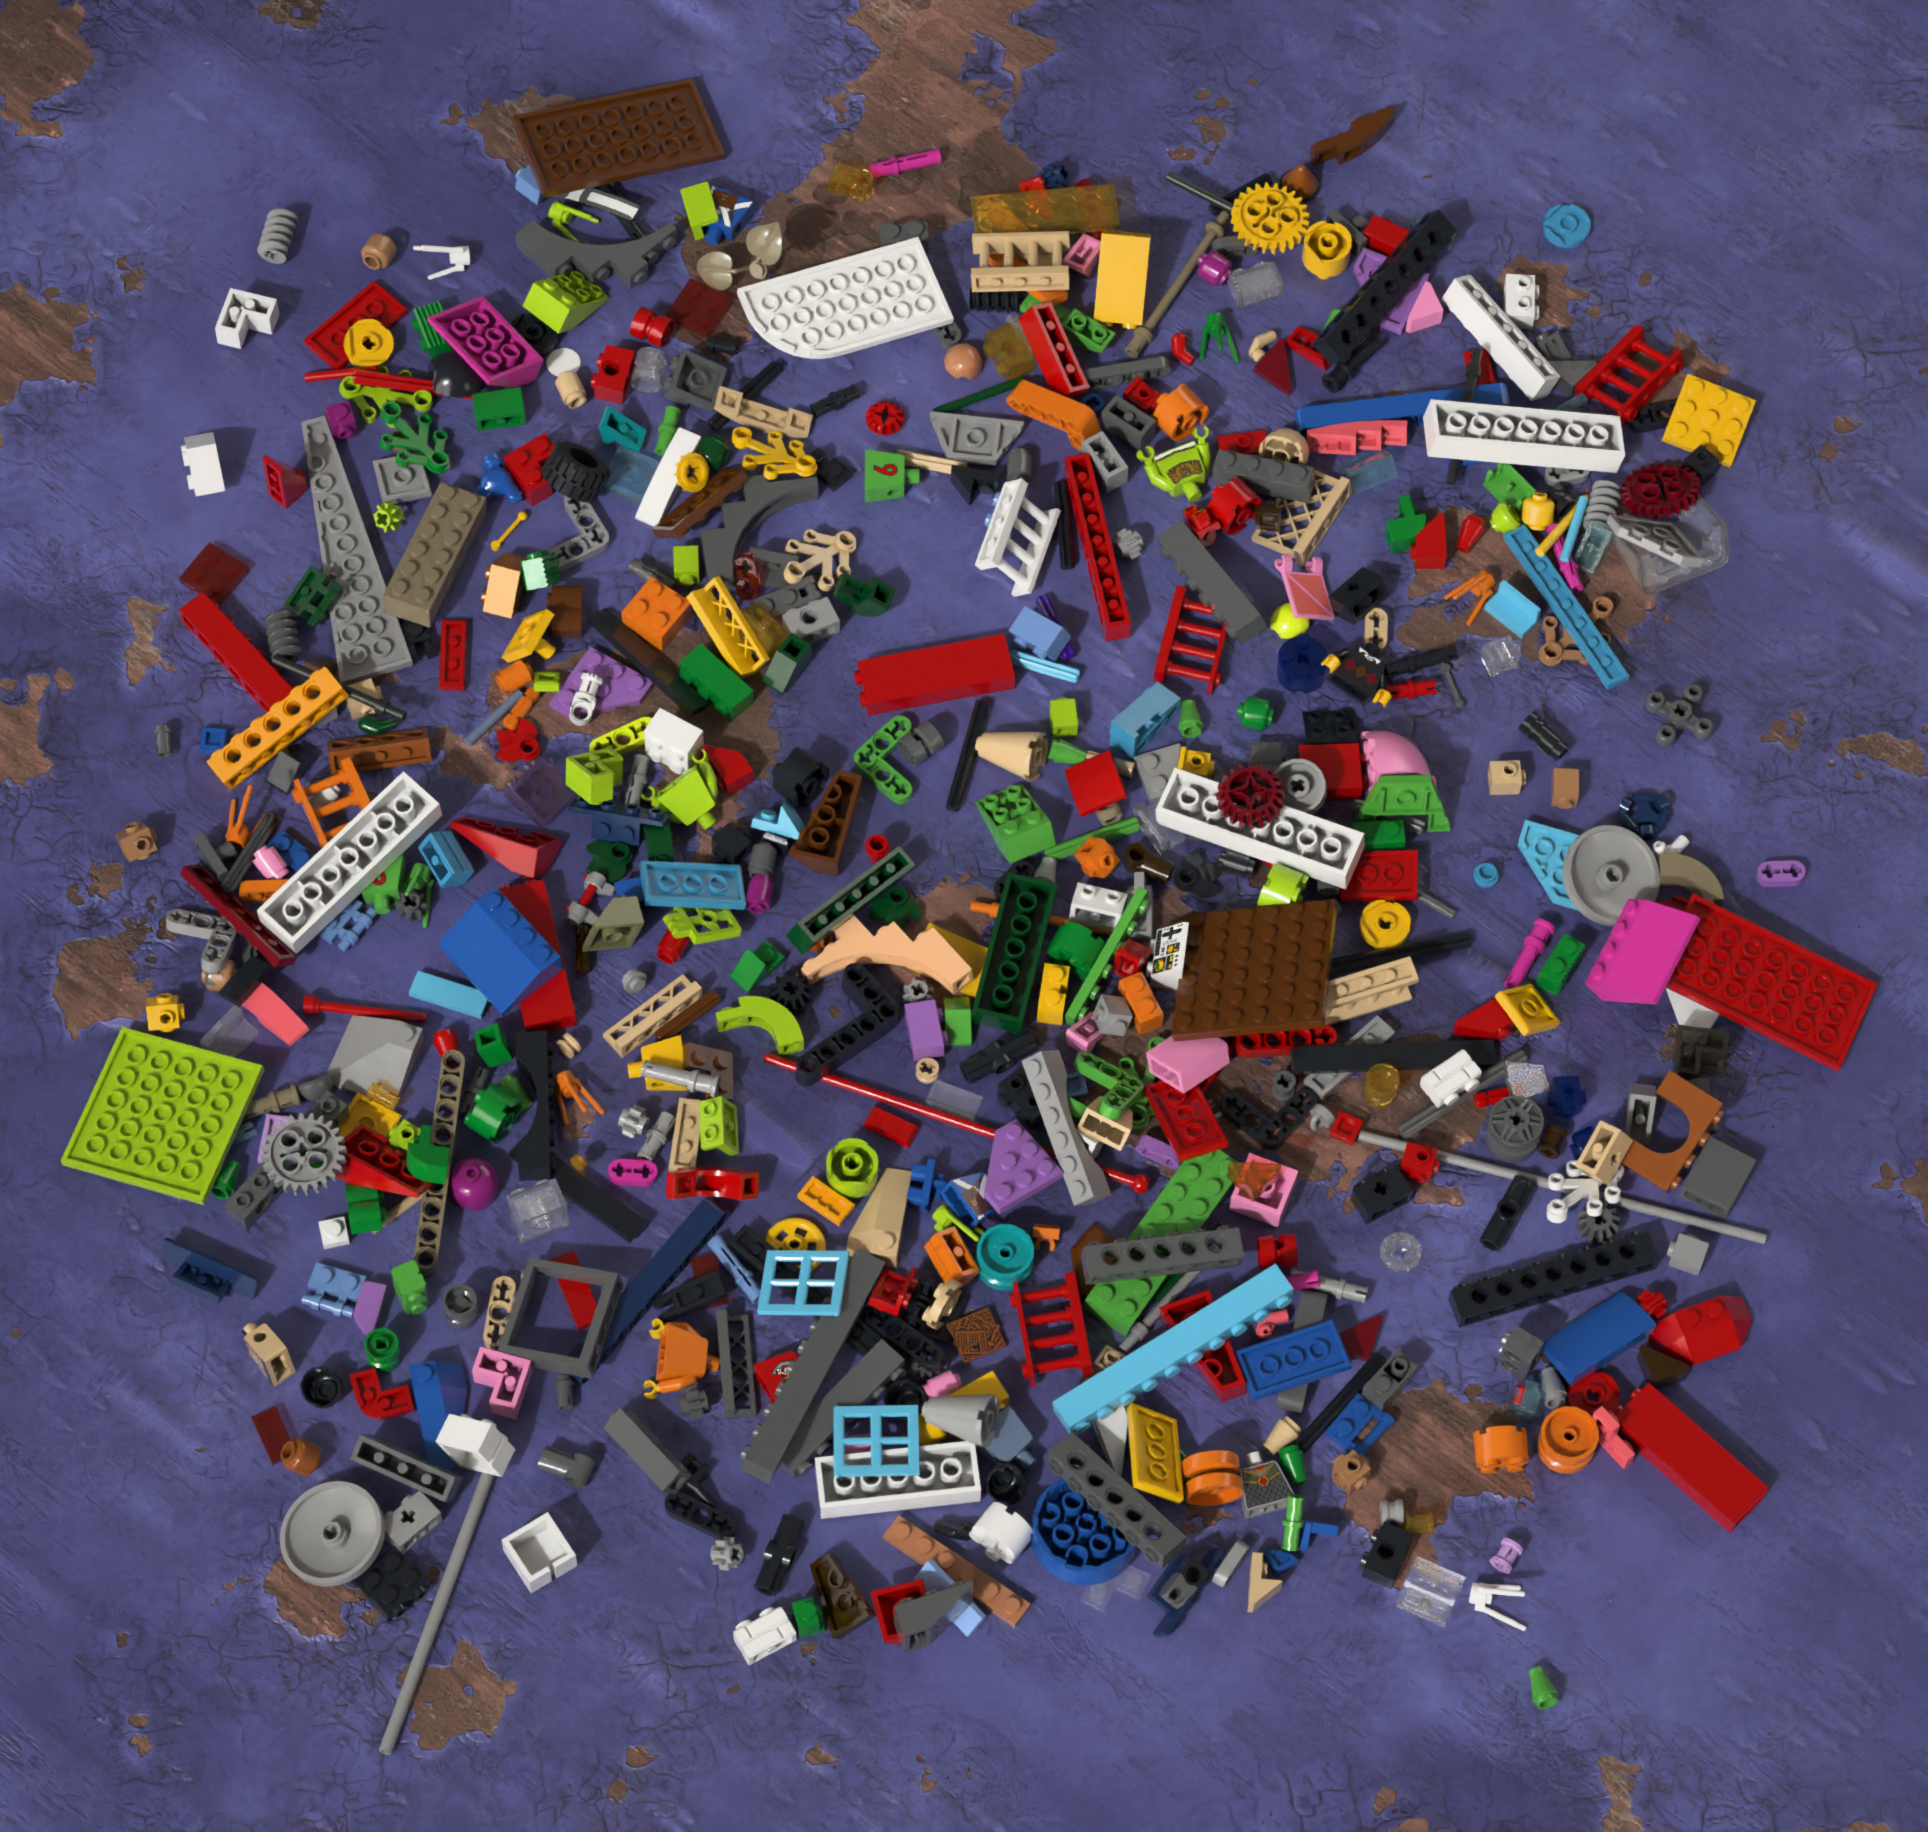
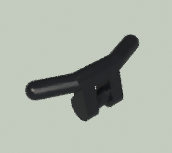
M688 1453L681 1463L687 1470L691 1469L695 1474L684 1485L692 1490L703 1503L715 1508L716 1500L700 1484L708 1477L712 1468L706 1463L701 1464L697 1461L696 1456Z

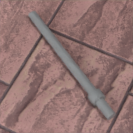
M1214 1243L1209 1247L1212 1251L1220 1250ZM1201 1271L1186 1272L1149 1314L1131 1328V1333L1119 1345V1349L1126 1354L1138 1340L1142 1341L1149 1333L1148 1329L1160 1317L1159 1307L1174 1302Z

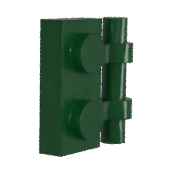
M310 565L283 607L294 612L302 620H305L310 612L312 615L307 623L315 628L319 621H323L326 617L325 612L332 602L337 601L339 598L338 593L343 586L334 581L330 589H328L327 586L332 579ZM322 594L325 595L317 608L314 607Z

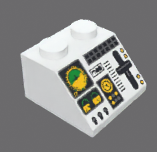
M1188 922L1158 929L1156 939H1151L1150 949L1152 950L1150 954H1154L1153 962H1148L1146 977H1151L1150 987L1177 990L1178 981L1182 979Z

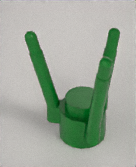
M1214 312L1207 315L1206 325L1202 327L1203 336L1199 359H1204L1209 334L1211 337L1217 338L1219 350H1223L1222 336L1225 334L1234 361L1238 364L1240 361L1230 334L1229 325L1225 322L1224 314Z

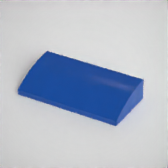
M1620 1292L1543 1341L1542 1352L1569 1385L1572 1386L1653 1334L1656 1323L1635 1301Z

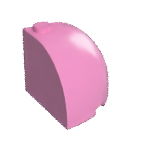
M1389 731L1361 733L1359 742L1361 752H1364L1365 757L1364 770L1369 793L1379 776L1431 775L1422 753L1408 739ZM1432 776V779H1433L1434 784H1435V786H1436L1435 776Z

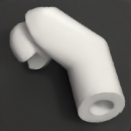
M1679 835L1671 845L1657 841L1652 846L1653 854L1657 858L1660 853L1680 854L1689 844V840L1685 836Z

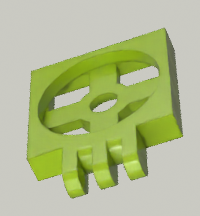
M674 907V913L667 914L663 918L664 923L675 939L690 937L694 945L739 937L742 930L729 909ZM690 911H697V916H687ZM703 917H710L712 921H705ZM727 920L728 928L720 929L717 922ZM703 925L709 931L698 933L694 926Z

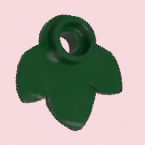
M598 840L588 844L586 849L594 859L588 865L586 874H591L594 871L603 876L607 875L611 883L619 881L626 873V865L632 860V849L623 842L612 844L606 840ZM618 854H623V855H624L623 857H620V858L616 857V855H618Z
M901 886L890 888L886 892L885 897L876 899L869 912L871 920H884V925L887 926L894 921L901 930L904 929L907 921L919 922L921 916L919 905L910 900L909 892ZM899 897L902 901L894 902L893 899Z

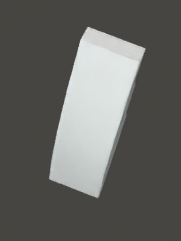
M678 428L647 488L635 519L654 527L664 518L680 490V486L676 484L678 481L677 477L673 475L677 472L675 464L680 462V456L695 453L701 442V436L683 428Z

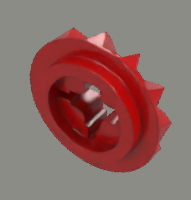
M889 399L886 402L878 400L876 404L870 405L865 417L868 428L872 432L883 436L898 432L905 420L904 410L899 407L898 403L894 404ZM885 411H888L889 417H887L883 424L882 416Z

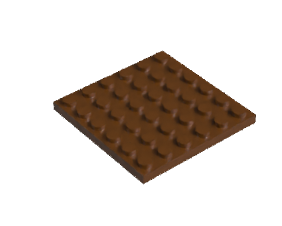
M1335 899L1187 914L1186 922L1189 923L1183 974L1182 979L1178 981L1171 1035L1174 1042L1324 1028L1338 906Z

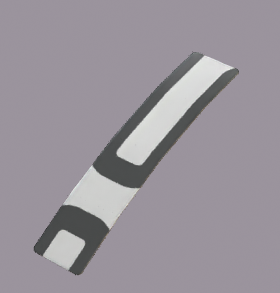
M594 188L554 195L555 197L592 205L628 220L633 219L640 207L638 204Z

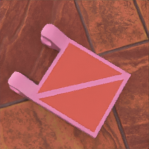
M1283 554L1282 559H1276L1274 562L1275 567L1282 574L1294 618L1335 619L1322 575V559L1320 557H1312L1313 562H1306L1305 568L1308 573L1292 572L1293 560L1288 554Z

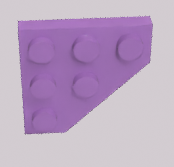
M1363 247L1353 269L1360 287L1385 261L1386 256ZM1424 272L1418 280L1412 281L1408 286L1410 288L1409 291L1394 302L1395 307L1389 313L1384 314L1380 318L1381 323L1378 325L1379 327L1399 335L1402 334L1425 281H1429V273Z
M590 646L560 687L559 692L552 698L549 705L553 710L570 718V707L575 693L579 691L581 686L582 673L593 674V677L597 675V677L603 679V683L598 687L595 696L597 701L593 712L596 714L616 710V707L630 705L632 707L641 705L653 688L654 683L647 677ZM581 707L576 708L573 712L576 718L588 713L586 709Z
M1017 1119L995 1131L984 1198L1000 1215L1063 1177V1171Z

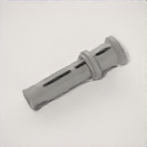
M647 1060L643 1062L644 1066L641 1067L640 1073L642 1077L645 1076L685 1086L693 1093L700 1091L710 1094L713 1098L717 1096L721 1075L711 1076L700 1073L698 1069L689 1072Z

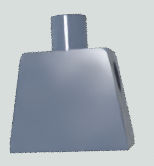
M1008 1405L999 1413L998 1423L993 1422L991 1431L996 1432L991 1444L987 1448L975 1445L976 1452L996 1465L998 1463H1011L1013 1465L1018 1463L1028 1472L1037 1463V1459L1029 1453L1033 1448L1034 1438Z

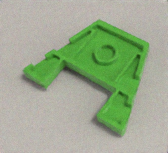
M1431 775L1379 776L1352 821H1376V816L1428 815V832H1450L1451 830L1449 818Z

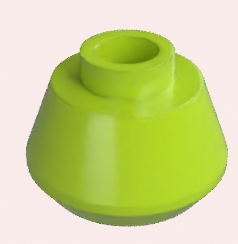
M1499 502L1491 513L1492 519L1490 523L1496 532L1501 531L1505 534L1511 530H1516L1522 524L1517 511L1508 502Z

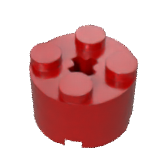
M1236 476L1226 485L1219 484L1211 493L1213 498L1204 509L1207 510L1209 517L1219 521L1224 532L1233 536L1247 527L1244 523L1249 517L1254 520L1256 505H1262L1263 502L1250 487Z

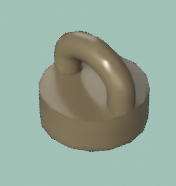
M1118 802L1095 811L1097 818L1104 827L1120 822L1123 817Z

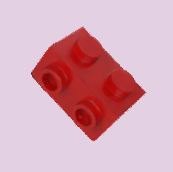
M912 1267L908 1277L884 1268L871 1294L868 1305L875 1307L879 1311L898 1316L901 1307L907 1308L919 1279L914 1278L917 1268Z

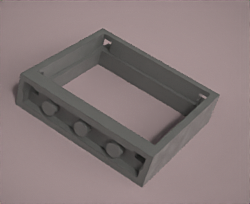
M529 1257L527 1265L521 1271L519 1289H516L513 1294V1307L511 1312L506 1315L505 1330L503 1336H500L497 1341V1351L531 1360L532 1368L593 1379L624 1286L619 1274ZM538 1275L603 1286L580 1358L514 1346Z

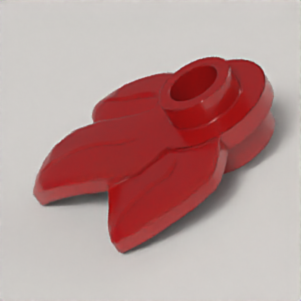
M522 718L517 725L516 731L498 730L497 740L502 748L496 753V756L504 762H515L520 759L530 762L537 759L541 753V746L536 740L537 730L535 726ZM527 748L533 750L531 752H524V750Z

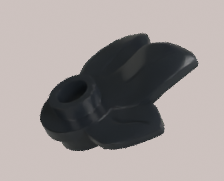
M1193 852L1184 857L1182 868L1175 872L1173 878L1174 885L1177 889L1184 892L1191 891L1198 897L1215 896L1219 893V890L1214 882L1218 879L1222 867L1212 863H1202L1200 853ZM1183 878H1188V879L1190 880V882H1189V883L1182 882V879H1183Z

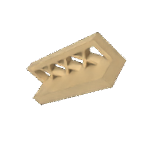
M682 974L604 1032L603 1038L621 1058H624L651 1038L655 1031L702 997V987L696 981L691 983ZM683 984L686 988L673 997L674 990ZM659 1001L666 1002L653 1012L654 1004ZM638 1016L646 1017L633 1027L634 1019ZM618 1031L626 1032L616 1040L612 1037Z

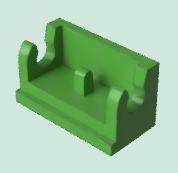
M1498 463L1497 469L1494 472L1489 469L1483 486L1499 502L1510 503L1518 515L1522 514L1523 501L1528 497H1532L1533 493H1536V490L1507 463Z

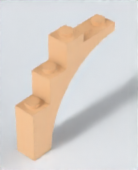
M855 916L835 930L836 942L829 943L821 954L808 959L801 968L803 977L808 979V985H813L825 976L845 969L851 963L904 966L922 972L940 982L953 995L974 980L972 968L934 927L928 931L921 932L915 938V941L912 942L894 921L888 926H882L876 932V935L873 936Z

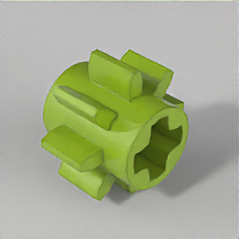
M394 501L378 504L377 509L379 511L373 514L376 527L384 528V533L400 529V522L405 519L402 507L394 505Z

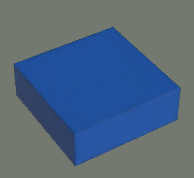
M202 727L200 753L213 754L216 750L224 748L227 745L228 729Z

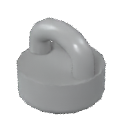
M1315 1104L1310 1110L1312 1116L1310 1128L1313 1131H1319L1322 1127L1330 1128L1335 1122L1332 1112L1321 1104Z

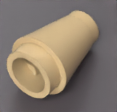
M1285 1416L1282 1420L1279 1419L1265 1440L1263 1447L1274 1456L1280 1449L1285 1448L1299 1437L1300 1427L1288 1416Z

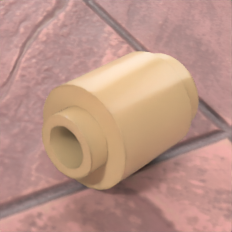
M570 371L562 372L556 379L555 385L564 404L568 405L571 409L582 406L586 402V391L577 373Z

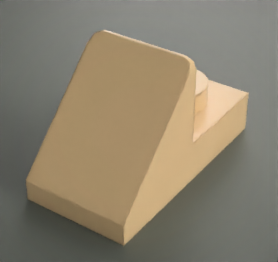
M1252 1552L1247 1612L1253 1613L1282 1588V1580L1266 1579L1267 1563L1262 1562L1263 1553Z

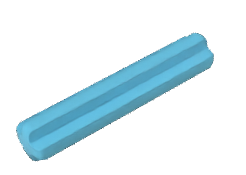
M1014 649L1009 652L1013 665L1073 683H1077L1080 670L1078 668L1048 659L1043 660L1038 656Z

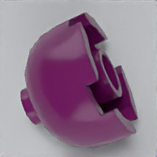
M471 1157L463 1159L453 1166L449 1174L448 1192L450 1199L456 1206L471 1209V1211L486 1209L494 1203L500 1183L496 1170L489 1162L481 1158Z

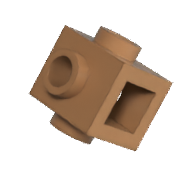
M143 821L129 823L125 826L124 830L115 833L123 855L129 862L136 859H146L152 855V852L157 850L154 843L158 840L152 826L148 828Z
M1353 1449L1347 1455L1342 1453L1334 1460L1332 1480L1348 1496L1356 1490L1360 1491L1369 1483L1371 1465L1364 1455H1358Z

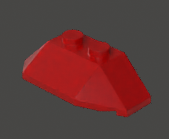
M1719 1296L1672 1313L1657 1323L1653 1334L1647 1338L1652 1349L1693 1367L1740 1350L1753 1319L1742 1297Z

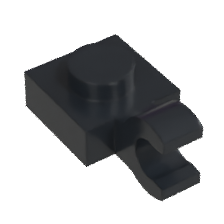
M819 447L811 453L817 467L820 469L817 471V476L833 492L852 478V472L836 457L829 461L826 454Z

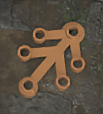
M1604 596L1594 600L1592 611L1588 614L1593 623L1598 619H1604L1611 615L1613 609L1612 601ZM1599 608H1604L1606 611H1605V612H1602V611H1599L1598 609H1599ZM1553 616L1545 617L1542 629L1545 631L1546 644L1542 645L1539 649L1538 656L1540 661L1547 666H1556L1562 660H1579L1581 664L1589 665L1586 658L1582 657L1583 654L1580 650H1565L1570 644H1576L1564 626L1563 637L1556 642L1555 631L1558 621ZM1551 622L1554 626L1549 627L1546 623ZM1601 633L1603 638L1607 641L1608 645L1610 646V635L1607 633ZM1552 653L1555 657H1549L1547 654Z

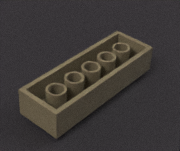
M440 482L383 594L384 613L429 628L431 627L487 515L485 496Z

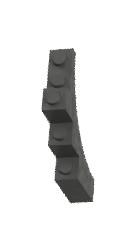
M532 220L518 231L515 237L516 247L549 277L569 273L575 269L582 273L586 280L596 285L599 281H604L612 272L629 289H633L637 284L641 285L649 276L648 264H653L659 255L674 247L677 242V228L669 222L656 232L637 240L621 244L595 245L562 238Z
M764 475L748 476L742 482L744 501H732L721 505L723 528L701 530V548L707 584L714 577L720 576L728 591H732L735 561L744 541L758 525L780 510L798 503L817 500V477H802L800 479L768 482ZM716 587L711 590L712 593L719 592Z

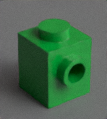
M498 1023L474 1032L477 1050L489 1069L513 1060L509 1040Z

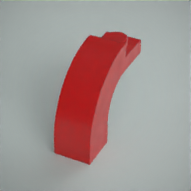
M729 1167L677 1168V1171L667 1172L666 1198L674 1200L696 1196H716L735 1200L758 1198L759 1172Z

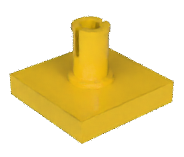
M545 609L525 617L501 658L510 663L531 655L533 651H536L544 659H549L554 654L556 647L543 639L542 635L554 614Z

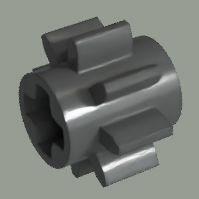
M414 889L409 896L401 892V901L395 902L396 909L399 910V918L405 917L409 923L417 919L422 920V911H428L427 904L423 903L425 901L424 894L418 896L414 893Z
M695 1385L684 1388V1395L678 1396L683 1416L689 1414L691 1421L704 1418L703 1411L709 1410L705 1390L698 1391Z

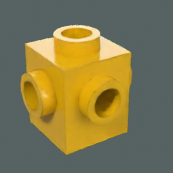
M162 993L156 997L147 998L146 1011L149 1031L172 1032L176 1028H180L181 1019H185L184 1003L179 1004L178 995L172 996L170 993Z

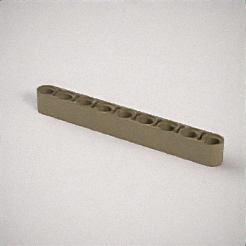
M457 1050L447 1051L441 1060L430 1145L449 1147L450 1152L446 1183L440 1184L442 1186L440 1191H432L429 1188L422 1196L414 1261H416L423 1277L432 1275L436 1271L465 1066V1058ZM454 1061L459 1064V1067L451 1069L446 1064ZM445 1086H453L456 1091L447 1093L443 1088ZM449 1110L453 1115L445 1118L440 1115V1112ZM444 1134L449 1137V1140L440 1142L436 1137ZM429 1208H435L439 1211V1214L430 1216L425 1211ZM432 1233L436 1238L432 1241H427L423 1239L422 1235ZM426 1257L432 1263L431 1265L423 1266L419 1263V1260Z

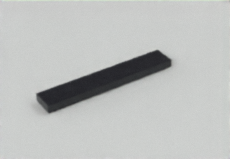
M605 608L590 615L587 622L689 717L707 709L709 702L682 679L679 674L609 609Z
M525 1136L509 1152V1157L517 1163L518 1145ZM555 1156L556 1170H551V1180L542 1181L624 1240L631 1243L647 1225L646 1220Z

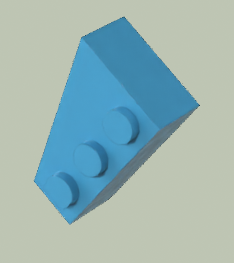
M1158 681L1153 686L1147 687L1139 698L1111 721L1109 744L1133 761L1134 756H1138L1179 712L1181 698Z

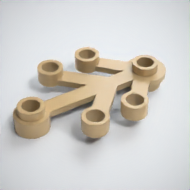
M808 529L802 536L803 543L791 539L785 546V552L792 553L795 556L799 553L812 555L811 558L802 563L791 561L787 564L783 574L785 580L790 584L800 582L806 572L822 563V576L818 581V587L823 591H830L835 583L832 577V558L838 553L839 566L834 573L835 577L839 579V576L842 574L841 571L849 575L851 574L849 554H852L856 549V538L848 531H841L835 536H830ZM816 542L830 546L827 548H822L814 545Z

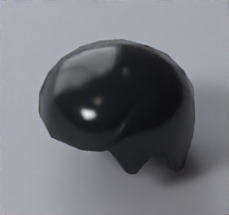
M327 1367L311 1368L303 1375L300 1383L304 1400L320 1409L333 1407L341 1399L344 1390L341 1378Z
M907 1379L893 1382L885 1391L884 1396L885 1405H918V1416L922 1413L924 1402L927 1401L924 1390L918 1384ZM895 1417L901 1421L908 1422V1417Z
M998 1463L988 1470L984 1479L986 1492L996 1502L1003 1501L1013 1505L1023 1499L1028 1490L1027 1480L1021 1469L1011 1463Z

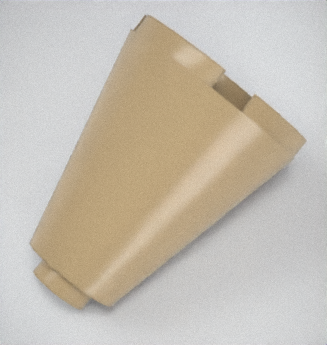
M984 732L982 736L977 738L975 750L978 751L979 757L1027 781L1034 782L1041 775V773L1037 772L1039 766H1045L1048 739L1043 738L1046 735L1043 732Z

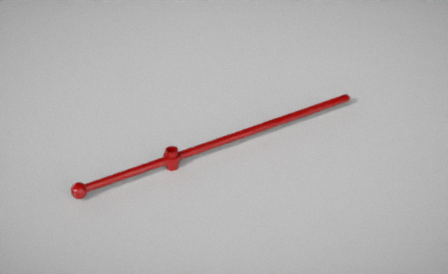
M771 1053L764 1055L766 1063L795 1072L797 1062ZM804 1068V1069H803V1070L806 1071V1072H811V1071H812L811 1069H808V1068ZM830 1073L819 1080L994 1139L996 1129ZM1027 1130V1132H1028L1031 1136H1033L1032 1132L1029 1131V1130ZM1039 1144L1051 1159L1058 1161L1053 1148ZM1097 1164L1103 1170L1106 1178L1130 1185L1133 1191L1138 1194L1147 1193L1151 1182L1149 1176L1145 1174L1133 1176Z

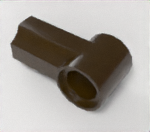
M1132 843L1127 847L1123 862L1124 868L1129 873L1145 872L1146 876L1163 884L1168 882L1175 867V863L1149 852L1146 846L1141 843ZM1138 856L1141 860L1135 861L1131 857Z

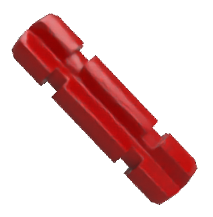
M1521 1084L1511 1085V1088L1505 1086L1488 1090L1487 1093H1475L1473 1100L1476 1108L1487 1107L1486 1104L1490 1106L1495 1105L1504 1097L1512 1095L1524 1096V1090Z

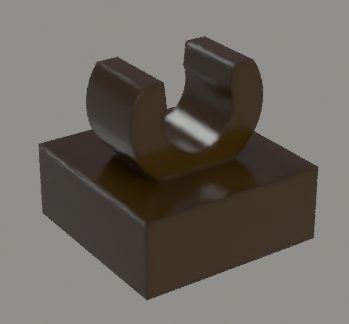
M1266 500L1265 506L1256 505L1254 511L1256 529L1280 532L1282 526L1281 508L1275 507L1276 501Z

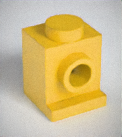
M1181 746L1178 769L1207 778L1208 776H1213L1215 761H1210L1211 753L1186 750V747Z

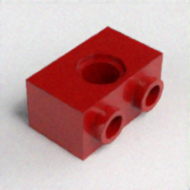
M606 345L604 354H599L597 361L599 370L597 374H593L591 380V388H594L596 399L620 404L624 403L636 364L634 350Z

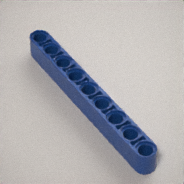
M1494 383L1475 386L1472 403L1511 406L1507 385ZM1465 387L1302 407L1293 413L1296 430L1307 439V430L1357 421L1404 420L1408 421V427L1424 425L1423 416L1431 399L1462 402Z

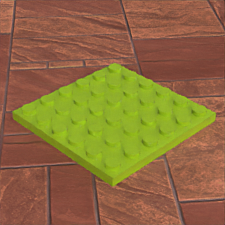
M122 1027L61 1158V1163L63 1166L205 1205L265 1069L263 1065Z

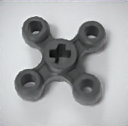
M1688 685L1684 689L1683 699L1673 703L1668 702L1659 691H1653L1647 695L1645 700L1647 711L1653 714L1660 713L1667 719V723L1659 727L1656 732L1655 739L1659 746L1664 748L1670 747L1676 739V732L1683 731L1686 728L1690 729L1699 740H1707L1712 736L1714 730L1712 721L1708 718H1698L1692 713V708L1697 706L1703 698V690L1699 685Z

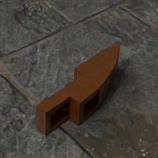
M1393 106L1386 109L1381 108L1373 114L1357 117L1350 122L1349 132H1341L1333 138L1316 142L1311 146L1310 160L1313 166L1334 158L1339 165H1342L1365 153L1387 133L1394 121L1395 108Z

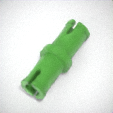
M667 406L665 408L662 425L658 427L659 437L654 450L657 455L664 456L677 432L676 426L681 410L677 407Z
M1288 1495L1286 1518H1283L1282 1522L1285 1526L1282 1549L1297 1551L1299 1550L1300 1530L1304 1527L1302 1513L1305 1497Z

